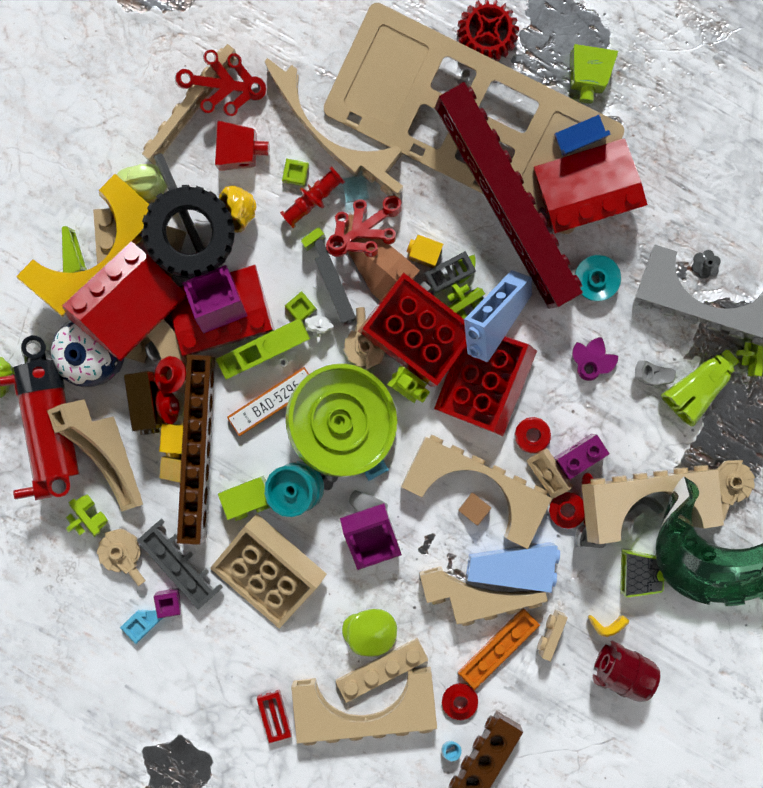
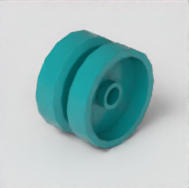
M296 461L276 468L269 474L265 482L264 494L267 503L274 512L285 517H295L313 509L320 502L324 494V482L322 475L318 471L312 469L304 462Z

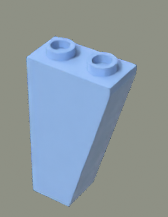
M511 270L464 319L467 354L488 362L532 296V277Z
M548 542L529 545L528 549L521 546L469 554L466 579L471 582L551 593L552 586L555 587L557 583V573L554 570L555 563L558 564L560 560V550L557 549L558 546L556 544Z

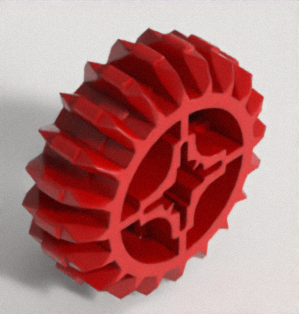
M478 0L475 3V7L469 5L467 12L461 14L462 20H459L457 25L460 29L456 33L458 37H461L458 42L499 62L501 56L506 58L509 54L508 51H513L514 43L518 41V36L516 35L519 32V26H516L517 17H511L513 15L512 9L505 11L506 3L500 7L497 6V0H494L493 4H489V0H485L484 5ZM473 22L478 30L474 38H472L469 30ZM501 25H503L506 32V38L501 41L500 34L498 33ZM482 44H488L491 47L483 46Z

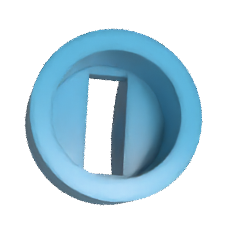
M447 741L443 744L441 751L445 759L456 761L460 758L461 747L458 743ZM455 747V749L446 752L447 749Z

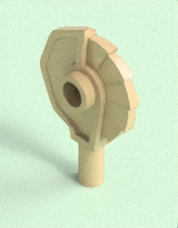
M365 307L356 308L357 325L355 326V331L352 330L348 337L345 338V348L343 350L349 362L358 367H365L367 370L381 363L385 352L358 332L366 320Z
M727 460L717 468L719 472L723 521L726 518L730 505L733 506L735 501L740 502L748 498L755 487V477L750 471L751 468L742 464V460Z
M124 529L106 532V537L98 543L100 545L97 549L100 564H103L109 571L128 573L137 586H140L146 580L136 568L138 566L136 563L141 555L139 543L136 541L138 540L137 537Z

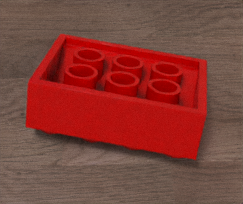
M625 138L533 167L553 234L648 205L641 179Z
M130 242L67 300L62 307L69 320L121 361L187 296L148 254Z
M256 265L230 272L247 313L246 317L203 334L194 318L187 297L171 311L175 334L182 356L198 354L275 330ZM180 286V288L186 294L184 286Z
M404 272L358 330L360 334L430 387L438 386L467 345L464 319Z
M505 336L488 362H485L467 354L466 345L449 369L434 409L503 437L537 350L527 343Z

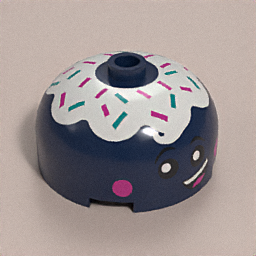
M72 321L60 327L51 343V360H54L58 373L65 381L75 386L94 387L108 383L120 372L124 363V358L119 361Z

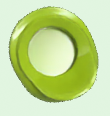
M368 609L348 616L343 622L342 634L351 650L357 655L367 657L379 656L389 651L394 645L397 638V624L393 616L387 611Z

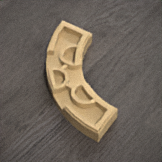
M163 319L147 337L156 346L161 360L168 356H174L179 358L186 368V358L181 354L176 334ZM171 369L167 371V380L172 376ZM185 382L178 392H184Z

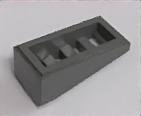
M464 251L424 274L436 295L474 274L476 270L467 252ZM461 259L468 270L466 272H463L458 263ZM452 264H454L459 274L457 277H455L450 268ZM443 269H446L451 280L447 281L442 273ZM436 273L438 274L441 282L443 283L440 286L438 285L433 276Z

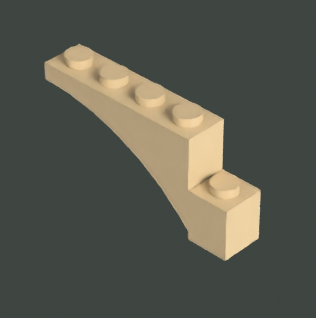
M85 399L61 404L48 410L54 432L64 435L91 458L108 481L121 511L143 505L114 416L92 422Z
M441 566L419 572L427 603L432 602L433 605L445 602V598H450L457 625L468 626L481 618H484V620L495 619L498 617L497 614L504 612L506 614H515L520 611V608L528 606L530 609L542 606L543 602L548 601L546 592L543 591L507 592L476 587L445 573Z

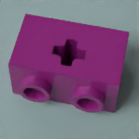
M590 434L555 456L554 459L566 477L572 479L610 453L597 434Z

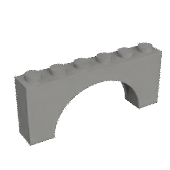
M654 245L634 301L639 302L638 306L645 309H652L654 307L660 309V313L674 317L676 314L684 317L683 320L688 323L697 324V322L707 324L706 328L719 332L722 329L730 332L729 335L738 339L747 337L753 339L752 343L763 346V291L755 301L738 308L724 309L703 304L693 298L679 281L676 272V256L678 251Z

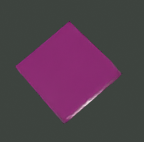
M179 588L155 593L153 598L157 619L181 615Z

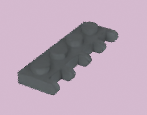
M161 518L136 541L199 610L223 587L221 584L217 585L214 589L203 578L209 571L205 569L200 574L188 561L194 554L190 551L184 556L173 544L177 539V535L175 534L169 539L159 528L165 522Z

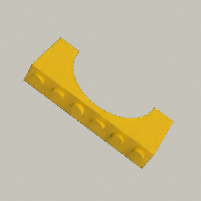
M116 174L99 189V196L109 206L116 223L115 242L106 258L88 270L75 273L54 271L32 259L16 276L22 284L62 318L66 315L62 305L130 242L137 246L143 239L140 236L144 226L142 221L144 215L148 212L147 207L149 203Z

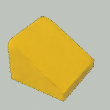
M162 456L159 478L180 483L181 459Z

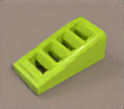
M63 226V272L75 273L85 271L87 268L75 230L68 226Z

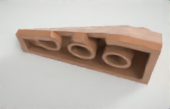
M351 213L348 215L349 225L345 227L344 235L352 230L354 215ZM357 238L353 242L366 243L374 241L377 243L378 254L374 257H367L364 252L348 251L369 290L380 301L403 272L413 280L419 275L420 270L391 245L385 244L382 239ZM371 247V248H368L367 250L372 251V250H374V248Z

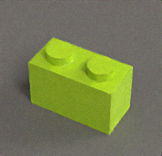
M264 475L218 493L227 520L234 518L235 521H239L248 517L247 512L256 509V512L259 513L270 508L264 494L266 482Z

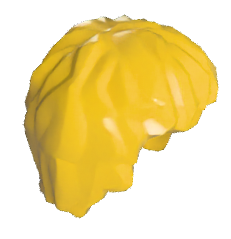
M226 186L219 194V199L226 204L228 211L231 213L234 231L241 233L255 217L256 201L248 191L236 186Z

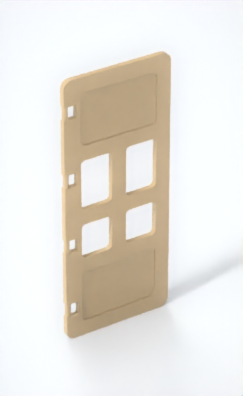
M374 3L369 7L324 104V112L328 117L390 148L398 146L402 149V154L482 193L479 185L473 183L475 178L467 164L455 158L458 148L449 132L439 149H435L408 134L420 106L427 105L435 109L438 97L442 95V93L431 88V83L443 59L449 57L476 71V77L471 87L476 94L477 99L475 101L478 107L493 81H497L537 101L538 109L525 133H520L488 117L487 121L491 130L494 128L497 131L500 142L514 149L515 154L510 164L514 171H518L524 180L522 185L526 192H530L536 202L534 206L537 212L540 207L543 209L545 207L534 166L620 140L624 135V127L621 123L381 3ZM350 112L362 117L359 125L348 120ZM600 115L605 131L609 130L611 135L562 156L554 134ZM413 144L425 149L423 156L410 151ZM546 219V221H547V225H546V226L550 227L549 221ZM575 228L568 229L560 233L570 234L574 231Z

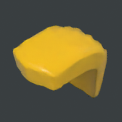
M592 615L588 616L596 632L605 637L614 636L629 624V619L622 615L609 626L603 627Z

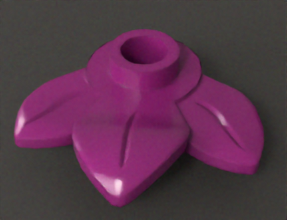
M602 337L591 340L587 346L576 342L573 347L572 357L578 365L577 373L585 381L595 380L600 374L611 372L618 362L617 355L605 354L606 349ZM587 365L591 366L592 372L590 374H587L585 372V367Z

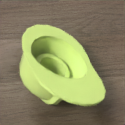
M139 164L127 167L116 174L145 201L156 199V196L161 192L163 194L167 188L158 166L154 164Z

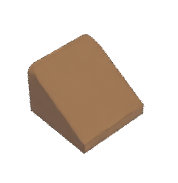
M472 492L458 511L478 526L491 510V507Z

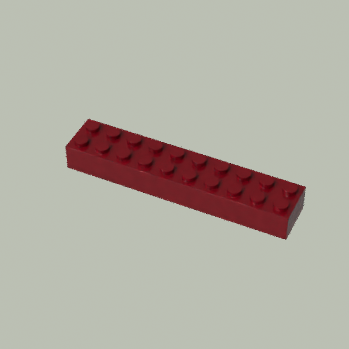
M462 82L440 95L434 108L529 276L532 277V281L547 308L560 307L583 293L581 290L582 283L578 276H573L569 269L571 264L567 256L560 253L557 247L559 242L553 233L550 234L546 228V218L541 212H537L534 206L536 202L530 192H526L523 187L524 180L518 171H514L510 164L512 163L510 154L507 150L503 151L499 144L500 137L494 128L491 130L487 123V113L482 107H478L475 101L477 97L471 86L467 87L466 83Z

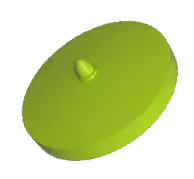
M331 364L313 371L296 386L290 396L286 409V430L294 451L309 467L329 476H353L372 469L389 452L397 430L396 408L389 391L375 375L355 365Z

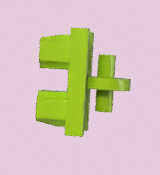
M455 283L451 286L453 293L447 296L450 302L458 298L448 307L465 319L467 314L463 308L470 304L474 310L484 299L483 295H485V292L482 288L479 289L477 287L464 295V293L470 290L469 286L465 284L459 288Z
M745 342L744 350H737L736 356L743 357L741 365L748 366L747 376L760 377L763 375V346Z
M401 365L398 368V372L392 374V379L387 384L413 403L416 400L423 403L430 393L425 388L426 383Z
M87 494L77 500L73 498L69 501V506L79 518L76 520L72 513L66 517L70 523L66 528L67 532L69 533L75 529L79 535H82L86 532L81 526L83 523L94 537L99 535L100 529L106 525L108 519L101 511L91 519L86 514V511L95 505L90 496Z

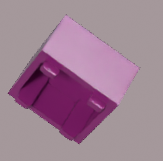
M227 265L209 271L208 274L199 275L182 282L194 318L203 334L247 316Z
M384 503L340 518L343 535L357 570L402 555Z

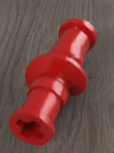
M332 166L322 179L314 183L313 187L309 184L307 185L308 191L300 188L303 196L295 200V203L285 212H280L292 228H295V224L305 215H308L315 206L323 209L325 206L322 200L327 198L339 184L345 183Z

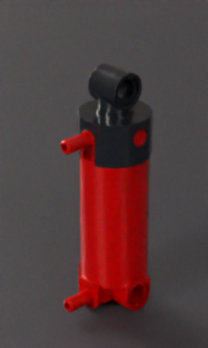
M34 335L28 336L22 341L21 353L24 357V364L12 367L13 375L0 377V387L7 385L15 386L33 479L32 487L13 491L15 500L34 496L35 501L52 498V496L63 497L70 490L69 476L79 475L74 443L64 435L54 432L48 410L67 403L64 379L58 373L54 360H46V344L44 340ZM35 343L40 347V351L37 354H30L26 349L27 345ZM55 480H60L64 484V490L59 494L52 490V483Z

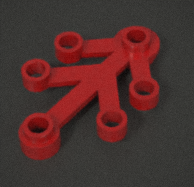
M207 50L203 55V60L212 67L220 79L193 75L188 69H181L175 75V83L181 89H188L192 85L219 88L210 98L201 101L200 109L204 113L213 112L215 105L232 91L243 93L233 102H227L223 106V112L227 116L236 115L238 109L249 99L257 101L266 94L265 82L259 77H252L242 65L241 57L236 53L230 54L226 62L230 68L235 69L243 82L233 80L219 62L218 54L214 50ZM208 53H212L214 55V62H209L207 60L206 56ZM231 57L237 58V65H232L230 63ZM182 74L189 76L190 80L188 83L182 82ZM253 84L259 87L257 93H254L251 89ZM204 102H209L211 104V109L209 111L204 109ZM228 105H232L234 107V112L232 114L227 112Z
M397 196L386 197L383 200V209L364 222L363 215L367 212V203L362 199L356 200L353 203L354 217L352 230L344 235L345 227L349 225V216L345 212L337 213L335 215V234L329 237L326 249L330 255L335 257L343 256L348 251L364 252L367 257L376 256L378 254L376 242L358 243L353 241L357 238L382 239L385 244H393L396 241L394 229L386 228L380 230L371 228L388 216L396 217L402 209L401 200ZM371 247L374 248V250H372V251L367 250L368 248H371Z

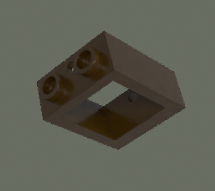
M150 371L124 375L132 432L140 431V435L160 433L159 428H161L162 424H166L157 412L156 396L160 389L155 383V372Z

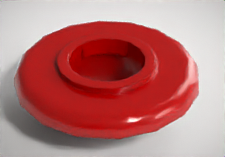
M174 356L163 358L155 369L156 385L165 393L178 391L186 380V368L183 362ZM171 369L172 376L167 380V371Z
M160 390L156 396L157 412L165 423L174 424L179 415V401L173 393H165Z
M526 418L516 427L515 441L523 451L532 454L538 453L549 445L551 430L548 424L541 418ZM534 428L538 430L539 438L537 441H528L526 433L529 429Z
M565 492L553 498L549 507L550 517L561 528L571 529L577 527L585 518L583 500L580 496L571 492ZM568 503L574 507L575 513L571 517H565L561 514L560 510L564 504Z
M453 684L443 694V710L452 719H468L474 715L478 708V696L474 689L467 684ZM460 696L466 698L467 704L464 707L457 708L454 705L455 698Z

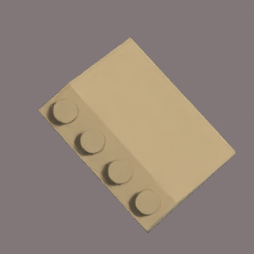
M258 514L244 526L210 567L213 572L278 628L306 601L327 575Z

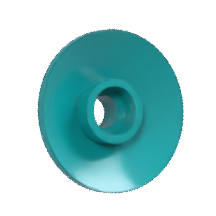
M593 255L587 257L578 265L575 271V275L578 276L582 283L581 290L583 293L581 295L591 301L609 299L618 291L621 284L620 269L607 256ZM594 275L599 277V283L592 281Z

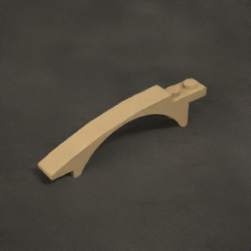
M267 58L264 62L277 89L299 122L320 146L355 178L362 171V176L371 183L377 182L381 186V191L387 196L399 197L403 191V185L388 175V172L401 157L402 149L394 146L378 151H357L339 146L325 138L309 122L300 105L297 69L291 65L285 72Z

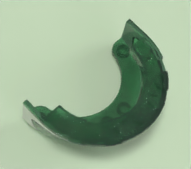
M683 477L669 498L656 540V560L663 578L681 595L710 605V602L724 603L725 606L745 605V601L758 597L762 600L763 543L750 548L728 549L718 547L704 540L696 532L692 524V509L699 496V489L694 482Z

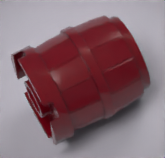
M613 640L610 641V646L605 644L595 661L594 667L598 668L597 675L593 674L594 683L604 689L608 688L624 698L626 697L637 702L650 700L660 682V669L656 663L636 651L624 648L623 645Z

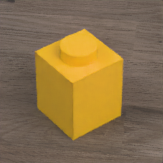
M417 234L415 240H410L406 252L410 253L409 260L434 268L443 244Z
M162 424L159 452H165L166 457L180 458V454H182L183 425Z

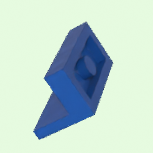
M600 115L554 134L562 156L611 135L609 130L605 131Z

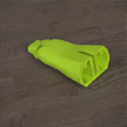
M725 350L721 355L717 354L714 358L707 360L689 375L661 394V399L684 423L694 427L716 396L727 385L739 360L729 350Z

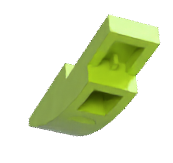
M301 318L217 358L216 361L227 380L311 338Z

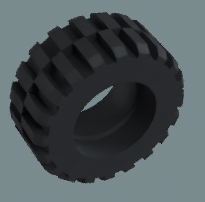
M182 185L179 188L174 186L168 188L169 191L162 194L161 192L156 196L157 199L147 207L148 212L144 215L142 221L144 223L142 229L144 245L153 261L167 272L184 278L205 275L209 271L222 266L232 251L235 238L233 218L226 204L211 191L208 192L200 186L190 187L189 185ZM180 211H197L203 214L211 225L212 237L210 243L203 251L197 254H182L176 251L167 239V225L170 219Z

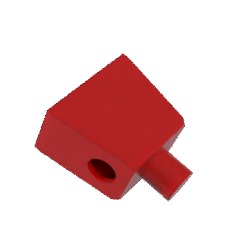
M217 121L215 166L219 171L255 167L256 155L269 156V141H257L255 129Z

